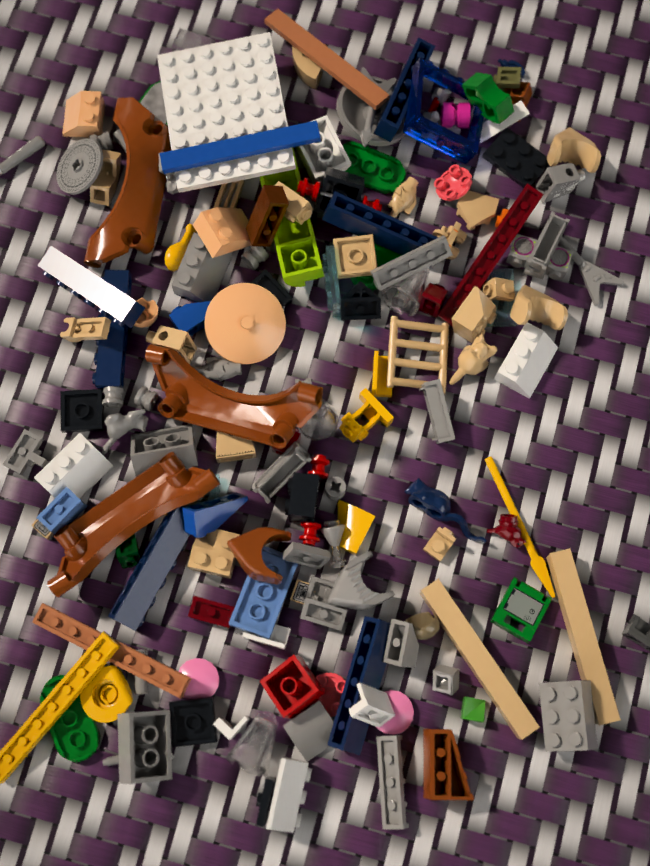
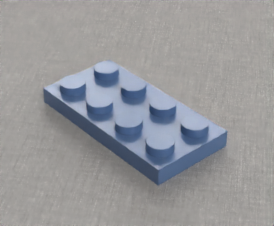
M264 546L262 549L263 562L271 571L283 577L282 583H265L254 580L247 575L228 624L229 626L270 640L298 564L283 560L282 552Z

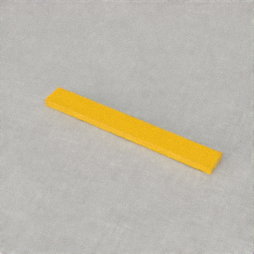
M102 632L0 751V784L9 778L121 647L106 632Z

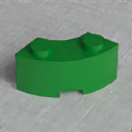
M476 72L462 84L463 90L472 106L476 104L482 111L481 115L491 122L501 124L514 112L511 95L498 88L491 74Z

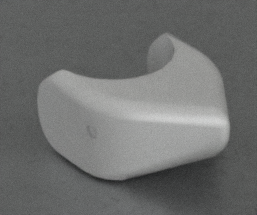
M371 551L352 559L343 567L329 595L328 604L355 610H368L395 596L393 591L382 594L372 592L363 583L360 570L363 562L373 556Z

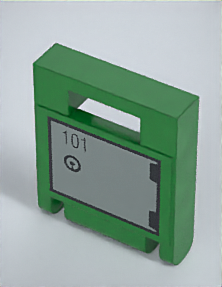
M513 577L490 622L528 644L537 630L552 598L548 596L545 601H542L544 593L523 581L517 587L515 584L518 579ZM508 615L525 625V627L519 631L505 623L504 619Z

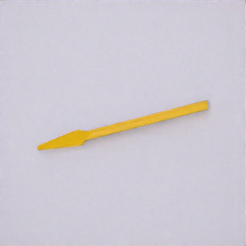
M492 456L485 459V462L509 513L518 516L517 521L519 523L517 526L521 529L522 538L526 540L524 545L531 558L530 565L549 595L554 598L555 593L545 560L538 555Z

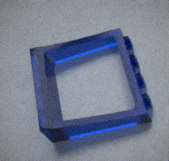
M420 58L413 65L403 134L466 165L478 154L484 117L481 115L482 111L474 104V112L467 139L421 115V101L424 77L466 100L468 98L462 87L464 83L462 77H455L449 74L447 69H440L434 66L432 61H425Z

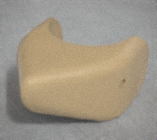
M571 127L554 136L547 155L549 166H556L558 162L564 161L565 163L569 162L580 165L581 168H586L589 173L597 171L601 160V153L595 143Z
M523 285L515 297L510 317L519 325H525L531 320L537 323L541 322L552 329L561 330L567 322L568 311L565 306L552 297L527 285Z

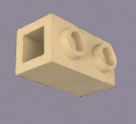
M278 181L275 186H283L289 202L284 216L290 222L294 223L296 221L302 225L304 221L310 218L314 210L308 200Z

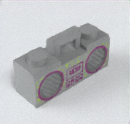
M517 234L513 239L506 262L514 267L524 268L537 240ZM557 246L543 276L526 268L523 274L542 280L544 275H548L555 280H563L573 251Z

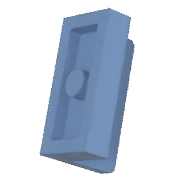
M66 487L36 518L49 531L56 534L62 527L73 522L87 508V505Z

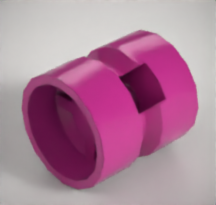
M443 102L441 108V128H452L456 125L459 129H468L471 113L470 103H459L455 106L454 102Z

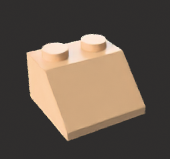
M80 91L66 100L63 127L64 137L90 138V135L96 134L98 136L102 134L105 102L101 91Z

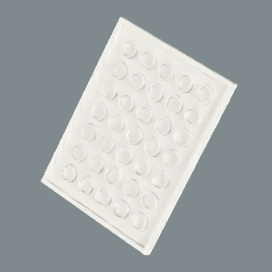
M270 32L157 55L171 151L288 126ZM292 148L176 171L175 177L178 192L181 193L295 170L296 166Z

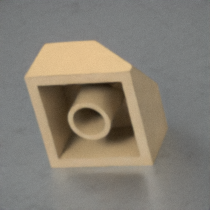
M474 286L451 318L453 332L472 344L478 334H485V327L488 323L492 324L497 317L496 305L478 287Z
M216 529L213 532L207 533L205 537L196 538L187 567L190 570L231 579L236 558L229 549L227 542L240 536V534Z

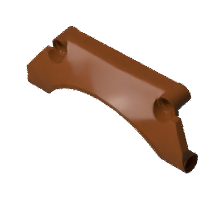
M133 97L118 98L116 101L113 121L118 125L124 137L127 165L124 182L114 207L102 225L88 240L84 264L93 268H101L102 263L122 256L132 248L143 254H149L155 244L166 184V175L159 172L158 154L163 151H171L168 126L161 121H154L155 115Z
M150 344L146 349L145 359L153 364V369L162 391L166 395L158 405V411L166 418L176 419L282 449L295 434V427L302 428L322 406L323 388L320 386L298 381L291 388L276 394H243L229 390L209 380L195 370L174 349Z
M175 452L168 453L156 464L56 532L54 537L64 548L66 555L61 559L57 575L47 582L49 589L56 597L62 596L82 582L105 557L134 533L162 515L199 500L219 486V480L211 469L204 470L191 467L187 470Z

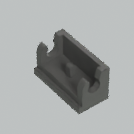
M633 614L622 635L650 652V624L636 614Z

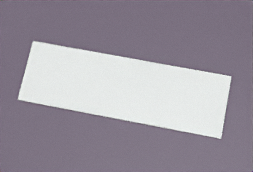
M519 101L514 104V112L501 124L488 120L474 128L473 131L480 143L529 115L530 113L523 102Z

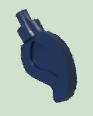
M498 60L501 67H521V79L524 78L525 70L521 64L513 60Z

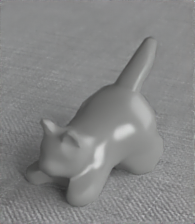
M145 409L130 411L125 416L118 413L106 417L105 425L107 426L109 440L103 446L102 454L105 455L117 439L131 429H140L146 432L145 428L148 417L143 415L146 412Z

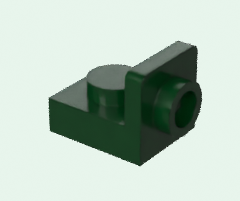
M135 533L116 548L117 558L123 569L135 567L141 559Z

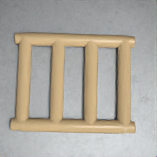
M391 316L387 388H393L395 385L420 389L424 382H428L395 377V366L439 371L438 379L441 381L443 393L445 394L449 323L437 325L398 320L397 316ZM398 328L441 333L440 344L397 339ZM397 347L440 352L439 363L396 358Z

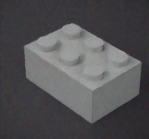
M590 680L539 683L545 752L598 749Z
M170 710L117 714L119 784L172 780Z

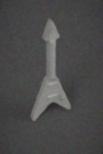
M364 67L360 71L387 93L397 80L392 78L379 84L373 80ZM371 106L368 107L365 127L360 134L363 147L368 145L374 135L371 132L376 110Z
M563 236L561 237L558 244L562 248L573 251L571 258L579 266L580 273L594 306L599 304L600 284L618 286L624 284V281L585 261Z

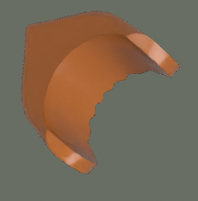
M260 527L227 542L229 549L249 577L270 584L282 583L283 577L271 571L263 562L262 549L273 541H290L291 532L271 527Z

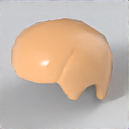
M142 297L136 301L145 307L134 326L139 328L151 326L157 319L159 309L154 300L147 301Z

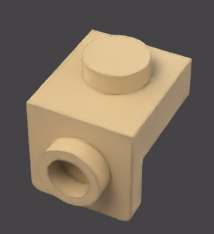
M494 277L482 285V292L491 301L496 299L512 302L515 300L514 280Z

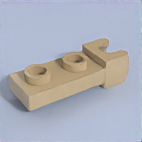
M107 317L65 318L64 322L68 323L69 327L65 332H61L60 336L70 342L105 340L109 333L111 320Z

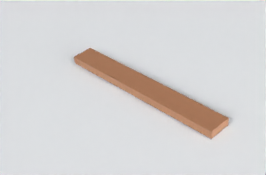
M276 9L264 19L268 27L374 110H377L389 100L390 95L281 10Z
M45 603L41 604L32 623L85 650L102 633ZM114 639L121 647L108 662L180 699L183 698L192 680L191 677Z

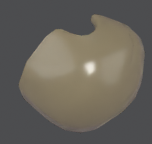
M430 612L418 613L405 621L412 623L417 640L430 639L439 631L440 623L438 617L434 615L435 618H433Z

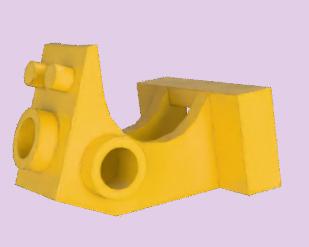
M367 388L359 394V399L364 403L362 407L354 414L348 412L341 419L342 424L339 429L352 443L358 439L360 441L365 439L369 434L368 430L379 421L386 428L393 423L394 417ZM362 414L369 420L365 426L359 425L356 421Z

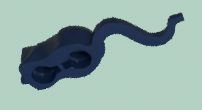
M419 478L405 490L406 494L411 495L409 503L412 506L423 510L433 519L446 522L455 521L460 525L463 534L468 539L486 543L487 540L484 537H477L469 531L464 517L451 513V502L444 492L428 487Z

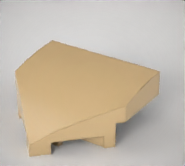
M469 190L458 199L456 215L463 218L467 223L466 227L469 231L481 224L488 225L495 216L499 199Z

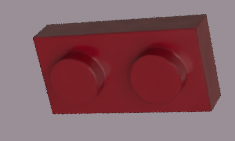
M194 596L188 617L230 629L228 623L235 607Z

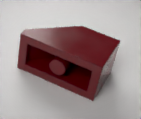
M429 283L421 296L418 310L437 318L447 297L448 290H445L440 284Z

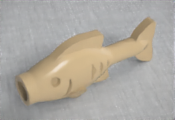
M408 177L407 181L396 188L392 200L388 204V207L392 208L389 216L397 218L401 212H404L406 215L411 213L416 205L418 185L416 179Z

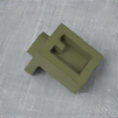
M498 67V73L493 78L498 88H520L521 67Z

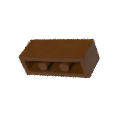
M263 185L246 226L252 246H271L289 205L283 186Z

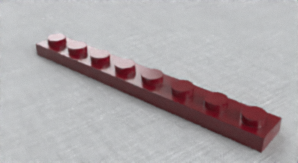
M528 183L526 184L437 317L452 326L451 318L474 286L479 289L482 287L544 194Z

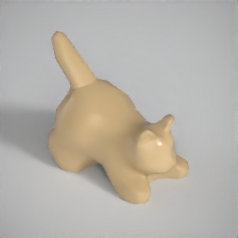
M478 334L473 344L466 346L459 355V368L449 382L450 385L458 382L466 374L476 375L484 371L489 364L487 359L497 352V347L488 345L484 340V336Z

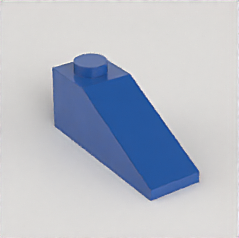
M211 301L190 303L182 307H176L169 315L171 322L176 329L188 332L191 337L204 328L206 310Z
M235 492L183 507L185 532L194 535L195 538L207 536V533L218 529L247 502L248 496Z

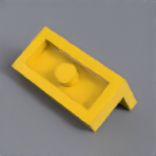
M374 351L371 394L374 397L391 398L392 388L386 387L388 356H379V351Z

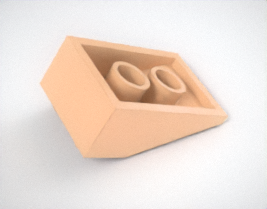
M226 207L202 211L193 224L212 258L252 246L246 231L249 221L242 209Z

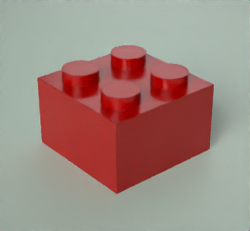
M295 654L260 680L261 685L283 718L286 719L294 718L326 693L303 658Z

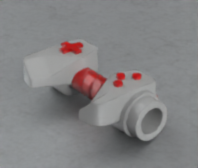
M436 88L434 90L431 106L420 120V127L422 129L430 130L440 118L437 108L438 106L442 107V103L447 101V98L452 93L446 88Z

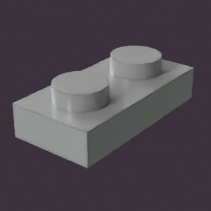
M292 542L282 553L283 560L317 569H321L331 558L330 551L299 542Z

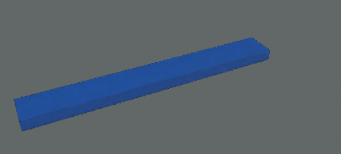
M317 120L160 153L162 171L164 174L321 142Z

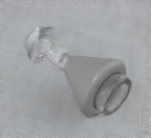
M340 519L323 522L324 527L320 531L332 548L334 561L330 562V564H332L333 568L344 567L346 560L342 559L340 542L345 525L340 524Z

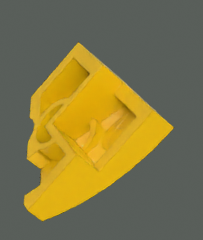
M339 500L337 504V526L338 524H344L345 528L338 547L356 556L375 516Z

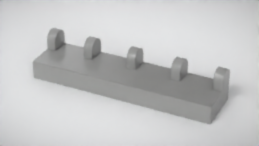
M443 235L371 270L373 282L376 288L381 291L452 256V252L446 237Z
M402 735L377 736L382 829L409 828V823L406 822L405 811L407 802L404 797V783L406 781L403 778L402 760H404V755H401L400 740H402Z

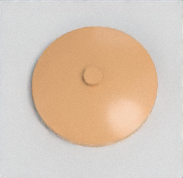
M237 283L224 288L212 299L206 310L204 328L209 344L219 356L234 363L248 365L267 359L278 349L285 335L286 319L280 302L270 291L252 283Z

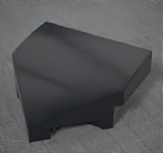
M359 281L340 299L341 320L381 319V298L363 282Z

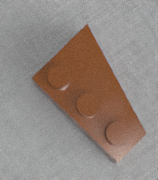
M423 729V797L425 799L474 800L473 794L469 789L466 772H464L460 761L461 757L452 729Z

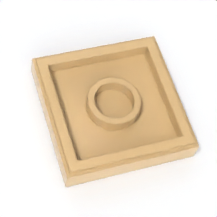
M373 234L333 239L338 279L371 275V270L378 268Z

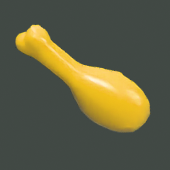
M187 224L186 232L181 241L167 249L164 260L168 270H178L188 243L194 232L196 233L192 224Z

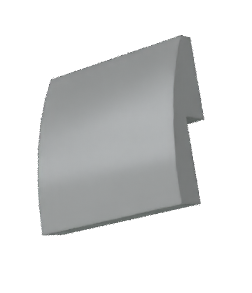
M311 576L300 619L342 630L348 611L347 608L328 604L327 602L335 582Z
M318 700L283 724V727L306 762H308L329 747L327 744L334 721L320 700Z

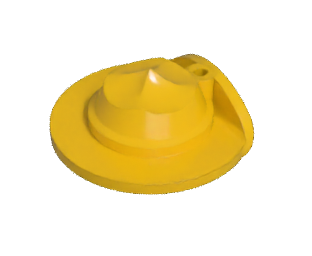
M109 665L104 666L80 693V701L85 713L91 719L107 723L117 720V714L127 712L133 701V695L121 671L116 666Z

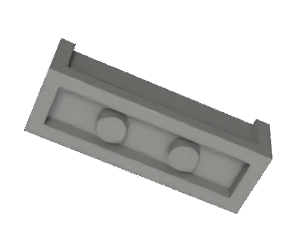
M551 212L524 268L543 276L570 219L566 218L565 220L555 215V212Z
M440 379L424 382L419 391L424 393L435 436L432 441L440 444L455 440Z
M295 441L252 484L253 491L263 496L268 504L271 498L288 482L289 478L293 477V473L298 472L307 461L310 462L312 460L311 455Z

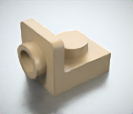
M438 527L423 548V551L440 562L456 540L453 537L454 533L446 527L443 529Z

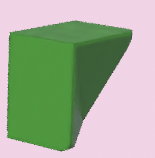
M464 696L460 719L484 723L485 700Z

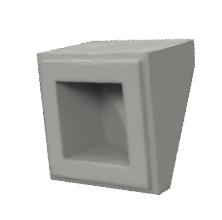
M438 665L433 670L432 690L453 695L459 689L460 669Z

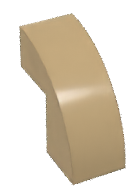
M292 45L295 72L307 86L316 90L323 76V69L309 58H306L307 56Z
M102 149L103 164L97 179L90 186V202L109 206L114 197L119 179L121 153Z

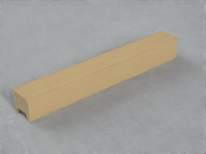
M571 549L549 553L546 560L581 680H590L595 724L600 726L620 721L621 719Z
M439 578L423 588L419 594L432 613L437 615L440 625L517 739L523 740L540 728Z

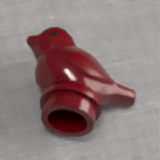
M501 514L499 525L495 528L487 529V533L498 534L509 541L515 548H519L526 543V540L521 536V529L517 526L519 523L517 515Z

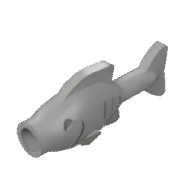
M222 357L206 358L207 364L205 366L193 367L209 380L223 381L237 375H242L241 363H234Z

